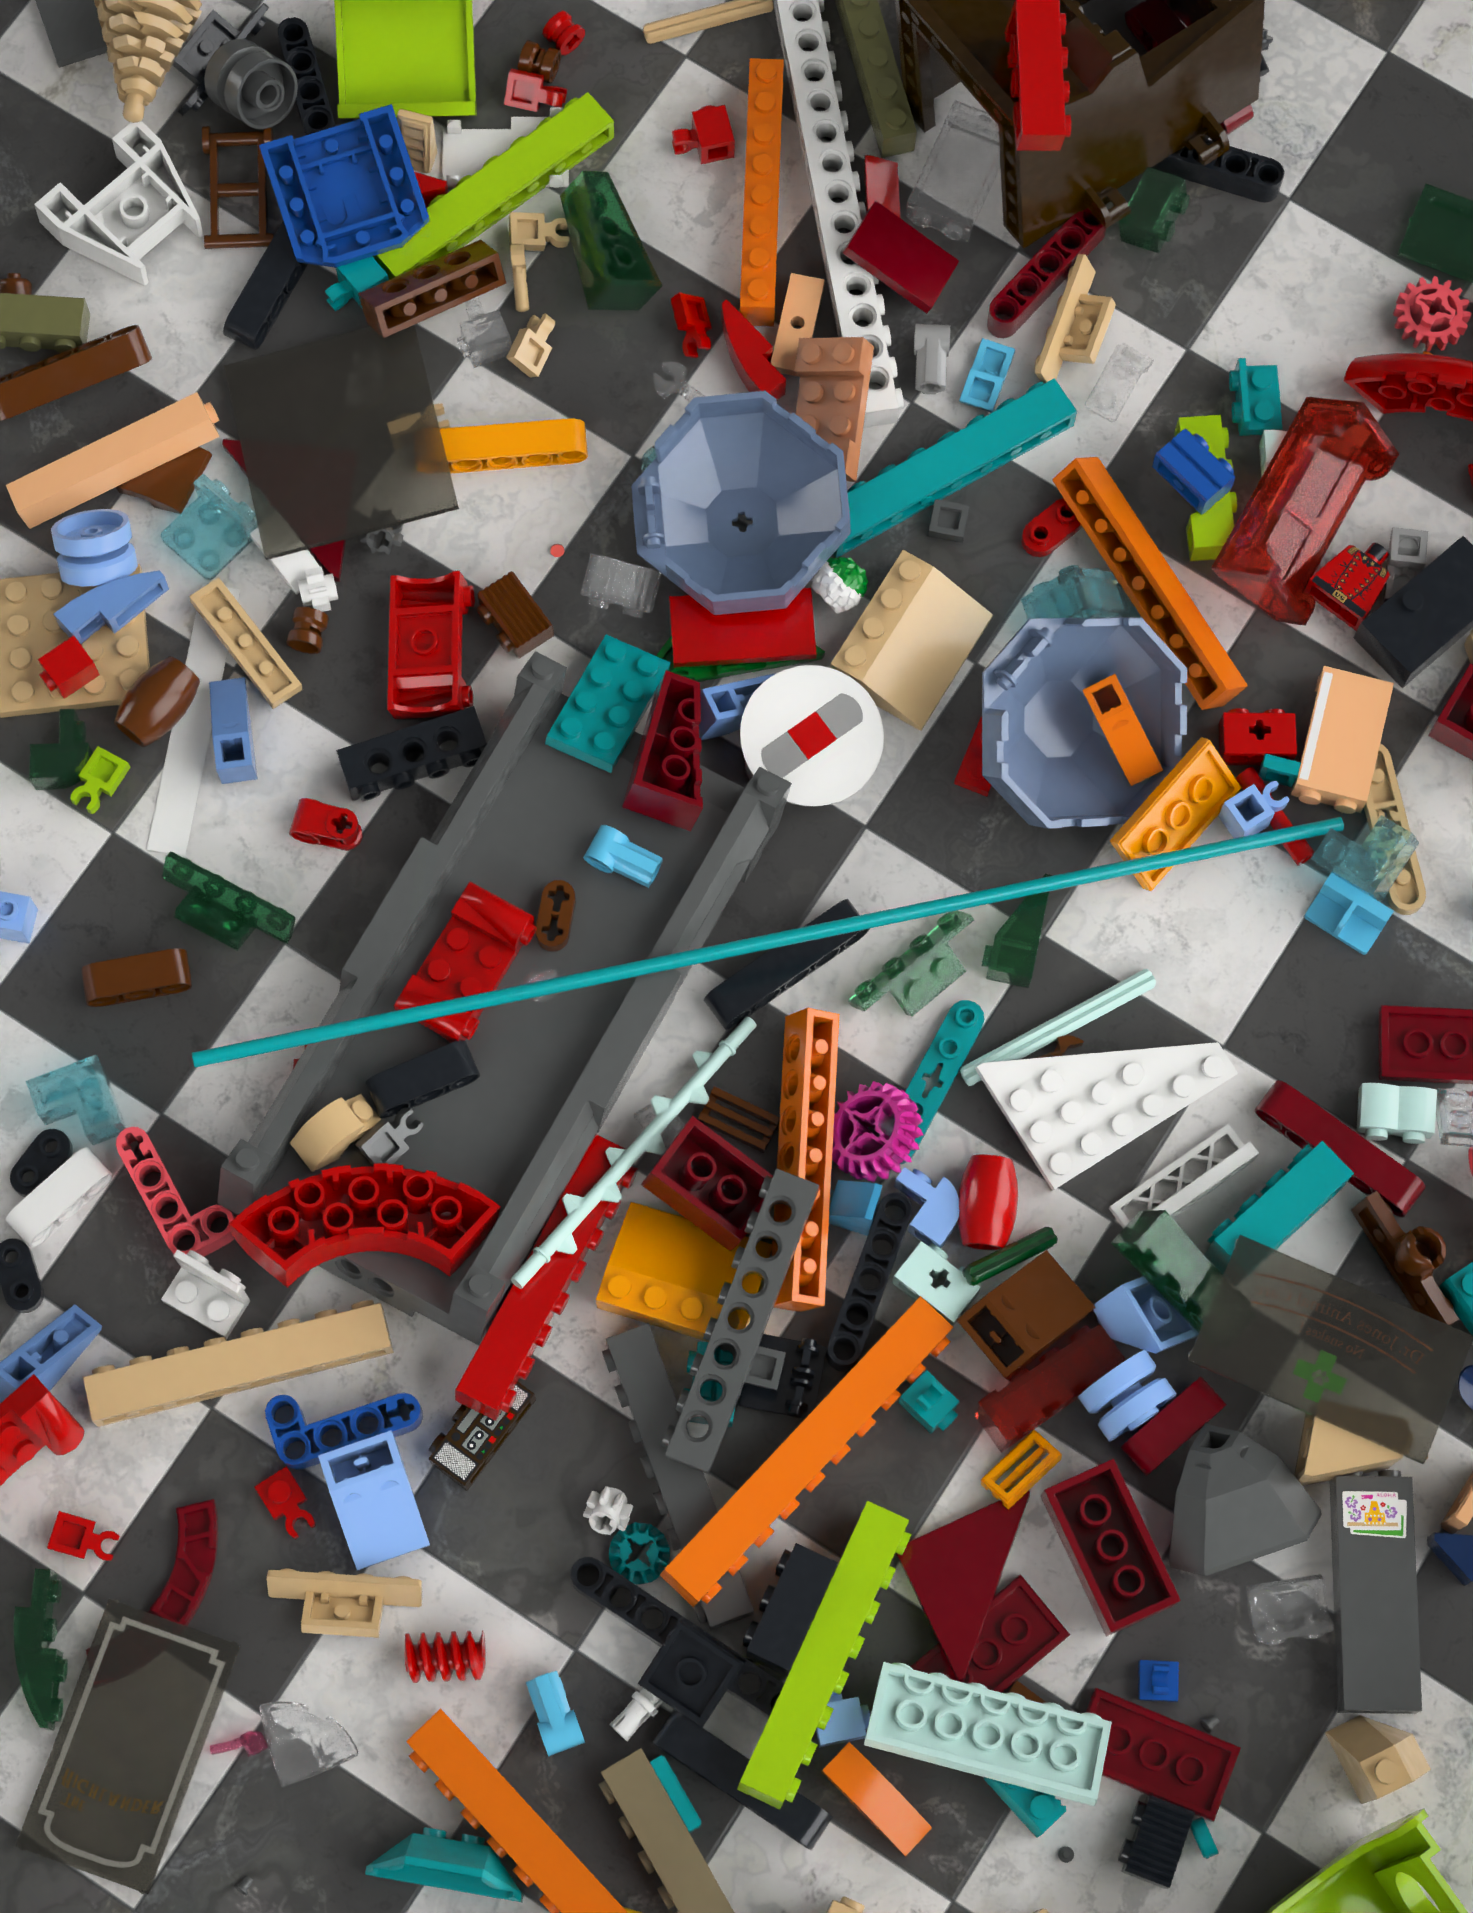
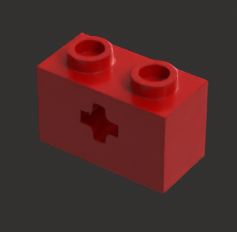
M1244 708L1223 712L1218 724L1219 755L1226 765L1260 766L1265 754L1294 761L1297 755L1295 713H1285L1283 709H1268L1264 713H1249V710ZM1252 732H1258L1259 738H1262V740H1258L1256 734Z

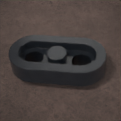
M48 1129L41 1132L35 1138L10 1173L11 1185L19 1195L26 1197L72 1156L73 1147L67 1135L57 1129ZM54 1141L58 1143V1147L54 1152H46L45 1148L49 1142ZM33 1171L35 1173L32 1181L23 1182L22 1178L26 1172Z
M7 1239L0 1243V1285L5 1301L13 1310L19 1313H30L36 1310L44 1299L42 1282L31 1249L19 1239ZM16 1251L18 1253L17 1260L13 1263H7V1254ZM21 1286H27L29 1288L28 1294L23 1298H18L17 1290Z

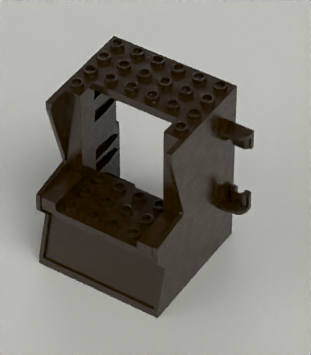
M895 0L903 87L913 120L924 133L936 126L934 98L960 82L998 124L1003 225L1024 249L1065 223L1079 211L1082 212L1087 208L1105 229L1131 213V208L1117 189L1184 146L1190 151L1195 149L1198 154V160L1204 166L1229 151V139L1220 123L1255 102L1259 97L1265 0H1163L1187 28L1141 57L1116 29L1105 36L1102 28L1096 22H1090L1084 15L1083 8L1081 7L1090 0H1060V13L1066 14L1065 35H1061L1062 47H1067L1068 65L1067 69H1063V80L1069 81L1070 85L1069 102L1065 103V115L1071 116L1070 137H1065L1060 151H1016L1013 106L1014 102H1019V99L1011 97L1010 83L1013 68H1008L1007 54L1010 42L1005 41V29L1015 0ZM1208 138L1213 141L1209 146L1205 143ZM1112 202L1114 206L1107 209V203Z

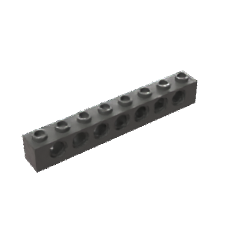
M777 1168L773 1178L766 1175L758 1196L764 1199L760 1212L752 1211L745 1228V1232L751 1234L746 1248L738 1247L731 1268L737 1269L732 1284L725 1281L717 1303L723 1305L718 1319L711 1317L703 1337V1339L709 1341L704 1355L697 1353L689 1373V1375L695 1376L690 1391L683 1389L675 1409V1411L681 1412L676 1427L668 1426L661 1447L667 1449L665 1453L666 1458L706 1474L710 1473L816 1199L819 1184ZM776 1204H785L792 1212L791 1217L785 1222H776L769 1215L771 1208ZM763 1239H770L777 1244L778 1250L774 1256L763 1258L756 1252L757 1244ZM751 1274L760 1276L764 1281L762 1290L755 1294L746 1292L742 1287L744 1278ZM744 1310L749 1314L750 1323L746 1328L737 1330L729 1325L728 1318L733 1311ZM724 1345L731 1346L737 1353L735 1361L726 1366L718 1364L714 1359L715 1351ZM709 1381H715L723 1388L721 1397L713 1402L704 1400L700 1395L702 1386ZM701 1417L708 1422L709 1428L703 1437L694 1438L687 1433L686 1427L692 1418Z

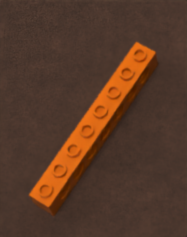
M805 1008L785 1016L777 1169L819 1184V1191L773 1307L798 1312L823 1307L825 1304L840 1015L813 1008ZM775 1205L774 1221L785 1222L791 1217L792 1212L787 1205ZM774 1241L772 1242V1256L778 1250V1246Z

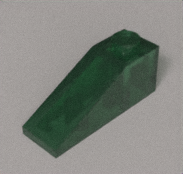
M1045 874L1042 878H1044V877H1049V876H1052V875H1050V874ZM1049 892L1027 896L996 933L993 946L985 945L981 966L988 967L986 979L1029 988Z

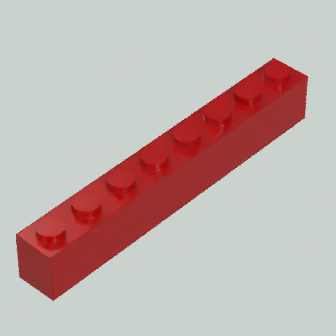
M596 1134L533 1249L539 1247L567 1216L562 1201L566 1193L584 1197L611 1167L605 1151L609 1147L626 1148ZM634 1164L616 1183L619 1191L623 1187L629 1189L638 1172V1168L634 1167ZM601 1200L572 1232L577 1246V1251L573 1255L555 1251L550 1257V1262L544 1263L522 1289L513 1284L455 1389V1401L495 1421L498 1419L501 1411L509 1412L517 1396V1392L513 1390L519 1378L526 1380L535 1362V1359L531 1358L537 1345L543 1348L553 1328L548 1324L554 1313L561 1315L570 1297L566 1293L572 1281L575 1283L580 1281L587 1266V1263L583 1260L588 1250L595 1251L604 1235V1231L600 1228L606 1218L610 1220L614 1218L621 1200L618 1203Z

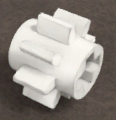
M322 566L305 570L307 579L298 580L303 606L313 605L314 609L322 612L331 610L330 601L339 599L333 573L324 575Z
M605 1486L600 1494L592 1491L583 1513V1517L589 1518L591 1528L600 1534L611 1535L616 1528L625 1531L633 1509V1505L627 1504L625 1493Z

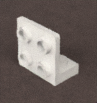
M176 1250L173 1257L181 1268L161 1300L227 1339L250 1303V1299L244 1291L246 1287L240 1283L241 1279L223 1268L219 1273L214 1271V1268L208 1264L209 1260L197 1252L189 1250L186 1255L180 1250Z

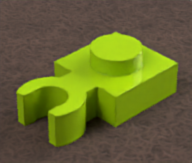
M97 746L79 774L80 779L85 784L74 789L70 800L77 806L81 798L90 797L91 801L86 809L88 813L94 814L100 807L99 797L103 792L112 797L131 768L129 763Z

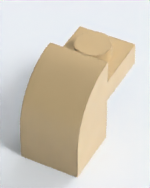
M362 1094L346 1101L340 1097L311 1117L301 1127L290 1144L313 1172L338 1160L352 1142L362 1138L381 1118Z

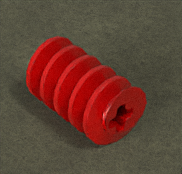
M482 1630L480 1639L475 1642L471 1631L466 1632L464 1642H459L456 1631H451L448 1643H444L440 1632H436L433 1643H428L425 1632H421L417 1644H413L409 1633L405 1634L406 1672H409L413 1683L420 1681L423 1671L429 1682L435 1681L438 1671H440L444 1682L450 1681L454 1670L458 1679L464 1681L469 1669H471L475 1680H481L486 1664L484 1630Z

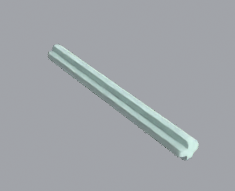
M1143 969L962 1066L960 1073L963 1080L968 1086H972L982 1080L975 1070L980 1064L1020 1060L1056 1041L1058 1037L1071 1033L1153 989L1156 984L1154 976L1148 969Z

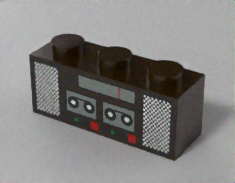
M517 1382L513 1389L517 1392V1396L508 1413L501 1411L498 1419L495 1421L462 1404L452 1417V1421L455 1422L454 1426L447 1435L441 1432L428 1449L432 1453L428 1458L430 1463L466 1491L469 1490L536 1401L535 1394L519 1382Z

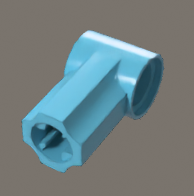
M601 825L583 857L584 860L605 873H612L614 871L649 888L659 873L663 858L629 842V838L619 830L607 825Z
M558 1672L546 1673L526 1682L539 1719L537 1725L548 1756L585 1743L574 1709L571 1710L568 1704L567 1695Z

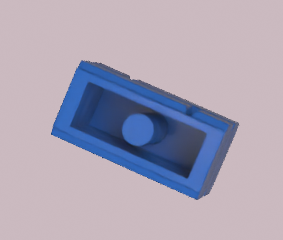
M1185 428L1156 453L1152 467L1202 515L1232 489L1235 480L1234 470L1225 459H1217L1208 451L1209 446L1203 437L1199 434L1192 435Z

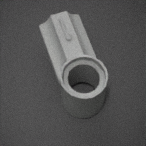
M915 323V390L921 391L923 394H936L945 391L946 357L949 356L950 325Z

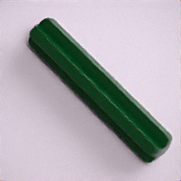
M1046 1226L968 1264L962 1271L963 1276L969 1285L975 1286L1053 1247L1057 1243L1058 1238L1054 1234L1053 1229Z

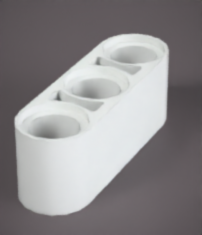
M85 1147L71 1156L9 1212L6 1221L29 1247H36L95 1197L111 1181L113 1174L89 1148Z

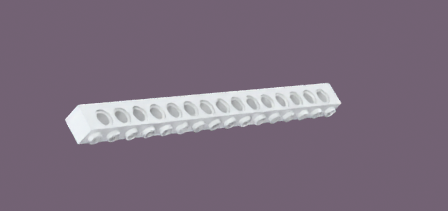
M773 0L838 337H864L874 346L873 353L876 355L872 358L869 384L878 383L882 388L878 390L868 389L863 428L897 423L899 409H904L901 388L895 389L893 378L897 377V365L895 357H889L887 346H891L889 326H883L881 315H885L884 299L882 294L876 295L874 285L879 284V279L856 263L846 264L843 262V260L849 258L842 254L866 215L864 202H858L856 192H860V179L858 171L852 172L850 162L854 161V149L852 141H846L844 132L848 131V119L846 111H840L838 102L842 101V89L840 81H834L832 72L836 71V59L834 51H828L826 42H830L828 21H822L820 13L825 10L824 0ZM805 18L808 19V21L802 22L796 19ZM808 47V48H812V49H814V50H813V51H804V50H802V49ZM816 77V78H819L820 80H819V81H810V80H808V78ZM816 107H823V108H825V109H827V110H825V111H816V110H814V108H816ZM829 137L832 141L824 142L820 138ZM829 167L837 168L838 171L829 172L825 169ZM838 197L844 199L845 201L841 203L833 202L831 199ZM840 228H847L851 232L840 233L837 230ZM857 289L862 291L863 294L852 295L849 291ZM864 320L870 325L861 327L856 325L855 322Z

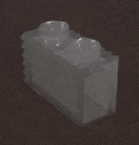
M591 553L580 595L589 597L587 602L589 605L608 609L609 603L623 606L621 612L623 614L642 618L643 612H653L662 573L655 569Z

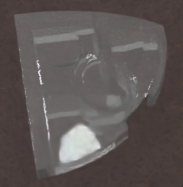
M270 1702L259 1706L265 1736L281 1787L325 1772L349 1761L359 1754L351 1736L331 1716H327L324 1721L316 1715L308 1713V1705L296 1702Z

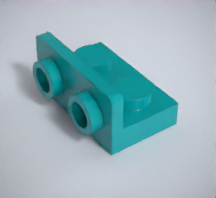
M1238 358L1235 370H1230L1229 389L1230 391H1235L1236 402L1232 403L1231 414L1232 422L1238 423L1239 436L1263 435L1264 430H1282L1277 365L1246 366V358Z

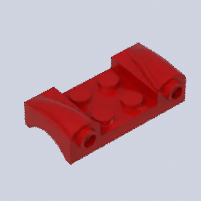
M460 570L452 571L444 576L427 579L408 578L399 575L390 576L387 710L394 719L437 718L473 706L472 687L466 686L465 680L461 676L462 616L468 614L469 607H474L475 593L473 586L467 584Z
M470 881L452 909V917L416 975L412 974L393 1005L395 1011L496 990L523 945L527 946L532 940L537 929L534 916ZM484 1008L419 1021L418 1023L436 1032L450 1043L465 1041L466 1039L470 1040L479 1026L480 1020L478 1018Z
M34 1374L0 1403V1486L21 1466L31 1460L45 1445L54 1454L65 1455L76 1449L84 1437L85 1431L80 1423Z

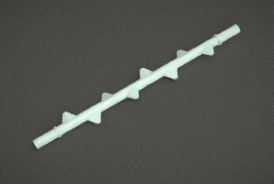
M745 1017L725 1040L719 1042V1047L713 1053L695 1051L692 1057L698 1068L696 1073L672 1099L655 1095L650 1100L656 1117L627 1149L609 1147L605 1151L611 1167L584 1197L566 1193L562 1201L567 1216L539 1247L533 1249V1254L511 1277L510 1280L516 1287L522 1289L544 1263L550 1262V1257L555 1251L573 1255L577 1251V1246L572 1232L601 1200L618 1203L622 1199L616 1183L644 1152L662 1155L666 1151L661 1133L689 1102L704 1105L708 1103L709 1096L704 1085L730 1056L736 1054V1049L756 1028L757 1025L753 1019Z

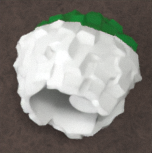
M851 557L829 558L813 576L814 580L811 587L816 593H820L823 600L838 614L859 605L860 599L863 598L867 591L868 580L865 575L866 570L857 565Z

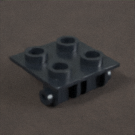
M763 1334L759 1346L786 1352L778 1389L776 1391L744 1383L739 1406L805 1419L816 1408L827 1346L817 1345V1341L808 1338H802V1341Z

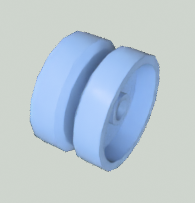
M95 509L78 512L62 518L54 523L51 528L55 551L60 553L57 557L60 577L63 582L69 585L80 587L103 585L129 576L138 567L134 546L129 542L132 538L128 515L119 510Z
M1146 1350L1140 1351L1116 1366L1078 1396V1399L1089 1414H1096L1110 1405L1114 1407L1098 1423V1427L1109 1442L1148 1421L1177 1394L1166 1378H1157L1145 1386L1141 1385L1156 1369V1364Z

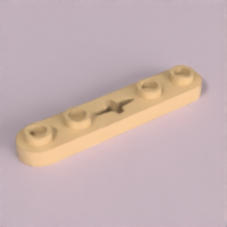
M1380 744L1364 810L1388 903L1395 912L1402 915H1411L1416 913L1424 904L1426 889L1392 758L1388 749L1383 744ZM1384 812H1386L1390 824L1398 826L1393 834L1394 845H1391L1392 840L1388 831H1381L1380 829L1385 823Z

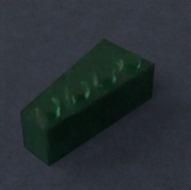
M582 171L560 195L588 310H640L663 285L609 173Z
M1166 1210L1139 1211L1111 1242L1132 1266L1213 1348L1228 1349L1256 1318V1315L1249 1308L1250 1302L1237 1290H1233L1223 1274L1210 1263Z

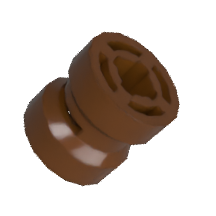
M527 40L520 54L518 70L544 75V82L552 83L559 69L561 50L551 47L543 49L540 48L538 43Z
M310 607L295 608L292 617L294 628L289 631L286 644L290 648L302 653H320L323 645L321 634L322 631L327 629L329 616L320 610Z

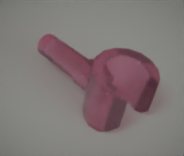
M249 1731L234 1740L210 1745V1752L214 1755L244 1747L248 1757H251L266 1750L268 1745L261 1732Z

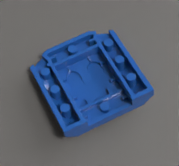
M392 104L361 113L358 120L296 139L289 135L259 145L297 262L334 268L403 247L430 221Z

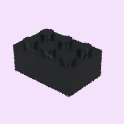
M797 1543L792 1552L784 1550L775 1575L780 1577L776 1587L768 1585L759 1604V1610L764 1612L759 1623L752 1620L743 1639L742 1646L747 1647L746 1658L788 1677L836 1571L838 1562Z

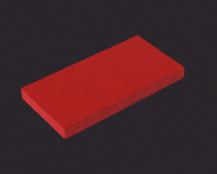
M803 588L787 608L722 615H713L689 595L669 596L674 668L816 659L811 588Z

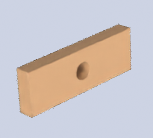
M794 273L790 275L771 364L782 374L800 377L795 372L799 338H813L825 279ZM796 325H797V326H801L802 328L796 329V328H793V326H796Z

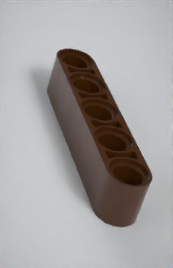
M139 325L122 328L1 376L0 421L149 362L152 356Z

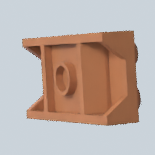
M864 337L799 338L795 372L800 376L795 414L816 430V434L829 444L834 443L843 450L846 481L856 482L874 346Z

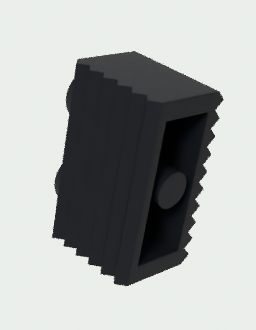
M1152 1795L1146 1797L1145 1803L1138 1801L1131 1818V1823L1137 1825L1132 1840L1125 1838L1118 1857V1861L1124 1863L1121 1872L1164 1889L1170 1888L1195 1812Z

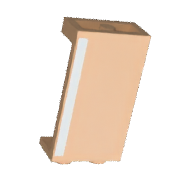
M1323 666L1316 684L1315 691L1317 694L1298 776L1292 788L1291 796L1299 797L1301 802L1310 805L1323 803L1334 806V809L1341 813H1361L1368 799L1394 683Z

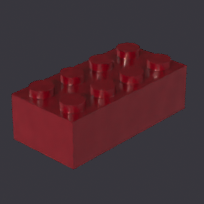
M1114 1459L1051 1486L1042 1492L1040 1497L1106 1637L1169 1609L1181 1601Z

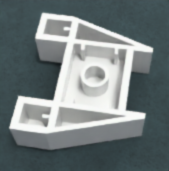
M140 121L138 123L131 122L112 138L116 158L127 169L89 202L83 205L64 185L59 183L34 205L39 222L63 246L145 286L149 282L145 265L140 261L145 254L182 223L199 239L203 236L200 217L161 139Z

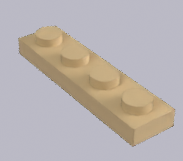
M219 577L189 596L192 605L272 709L302 690L300 681Z

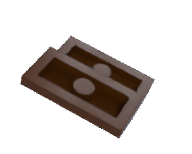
M197 447L115 488L121 494L148 500L154 508L182 514L212 454L201 447Z

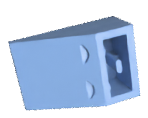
M391 1430L318 1455L357 1571L430 1546L396 1438Z

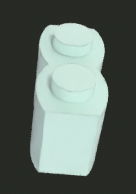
M1362 1083L1358 1093L1356 1132L1365 1133V1138L1369 1140L1382 1141L1387 1140L1388 1135L1403 1137L1402 1141L1405 1143H1425V1139H1431L1435 1133L1437 1090L1425 1087Z

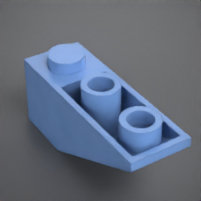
M242 677L209 682L212 738L216 771L222 784L256 780L258 777L246 679Z

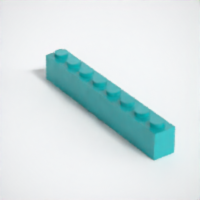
M1054 378L1045 384L1043 382L1034 384L1020 398L1005 400L993 413L987 416L983 414L976 416L967 424L966 428L956 433L950 431L938 439L937 444L928 449L919 448L912 452L907 460L897 466L895 464L888 465L874 479L868 482L860 481L850 487L847 493L851 534L833 553L835 558L844 555L934 504L935 499L942 500L1073 427L1077 410Z

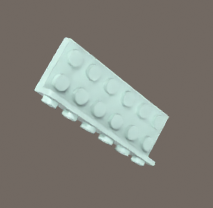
M883 1662L864 1741L865 1746L1095 1806L1104 1767L1111 1721L1103 1720L1094 1713L1085 1712L1080 1714L1065 1710L1056 1703L1047 1702L1042 1704L1027 1700L1018 1693L1009 1692L1004 1694L989 1690L980 1683L971 1682L966 1684L951 1680L942 1673L934 1672L928 1674L913 1670L904 1663L890 1664Z

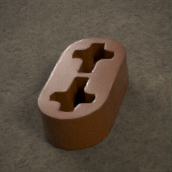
M554 880L544 887L537 918L536 939L544 950L550 952L559 951L567 945L575 910V891L568 882L563 880ZM557 891H564V897L569 900L561 902L559 912L554 911V901L549 897L556 896ZM552 920H558V932L562 936L557 935L554 941H548L547 934L543 933V931H549Z

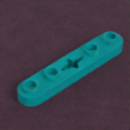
M962 1000L951 1007L905 1091L909 1098L916 1103L919 1108L917 1113L921 1115L923 1120L918 1125L922 1130L923 1136L914 1140L918 1146L982 1030L985 1020L984 1012L973 1001ZM937 1066H941L942 1069L939 1074L938 1083L942 1086L940 1088L934 1086L927 1097L923 1098L922 1095L925 1091L926 1081L922 1078L924 1076L930 1078L935 1073ZM911 1150L908 1155L912 1158L917 1150Z

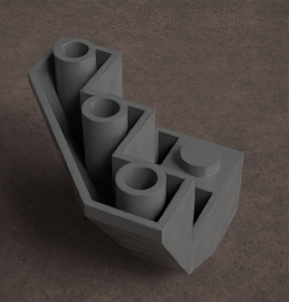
M1205 1424L1189 1449L1176 1491L1169 1558L1170 1567L1207 1576L1303 1543L1308 1540L1322 1515L1321 1509L1279 1456L1239 1431Z

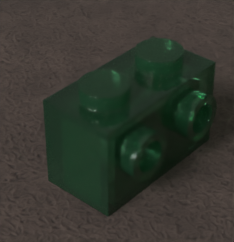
M1148 167L1128 203L1131 213L1119 220L1121 241L1159 253L1164 242L1171 240L1175 231L1177 217L1179 214L1183 215L1187 210L1190 195L1186 191V180Z

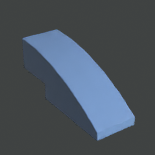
M160 570L127 576L91 589L56 611L54 616L59 627L70 638L74 635L79 643L82 644L105 624L115 634L168 591L169 587L165 576Z

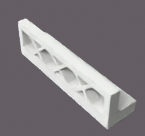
M1228 1123L1109 1207V1210L1136 1245L1254 1162L1259 1152L1251 1141L1244 1144ZM1226 1136L1237 1151L1225 1159L1214 1158V1144ZM1208 1149V1156L1199 1155ZM1191 1160L1206 1163L1205 1173L1195 1180L1183 1178L1185 1164ZM1179 1169L1178 1177L1169 1176ZM1161 1181L1176 1183V1193L1165 1201L1153 1199L1156 1184ZM1149 1190L1148 1198L1140 1197L1143 1193ZM1131 1202L1147 1204L1146 1214L1133 1224L1121 1210Z

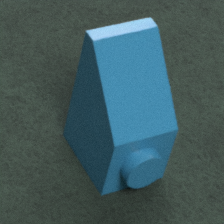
M838 1180L835 1191L830 1189L829 1224L868 1236L879 1204L883 1185L870 1182Z

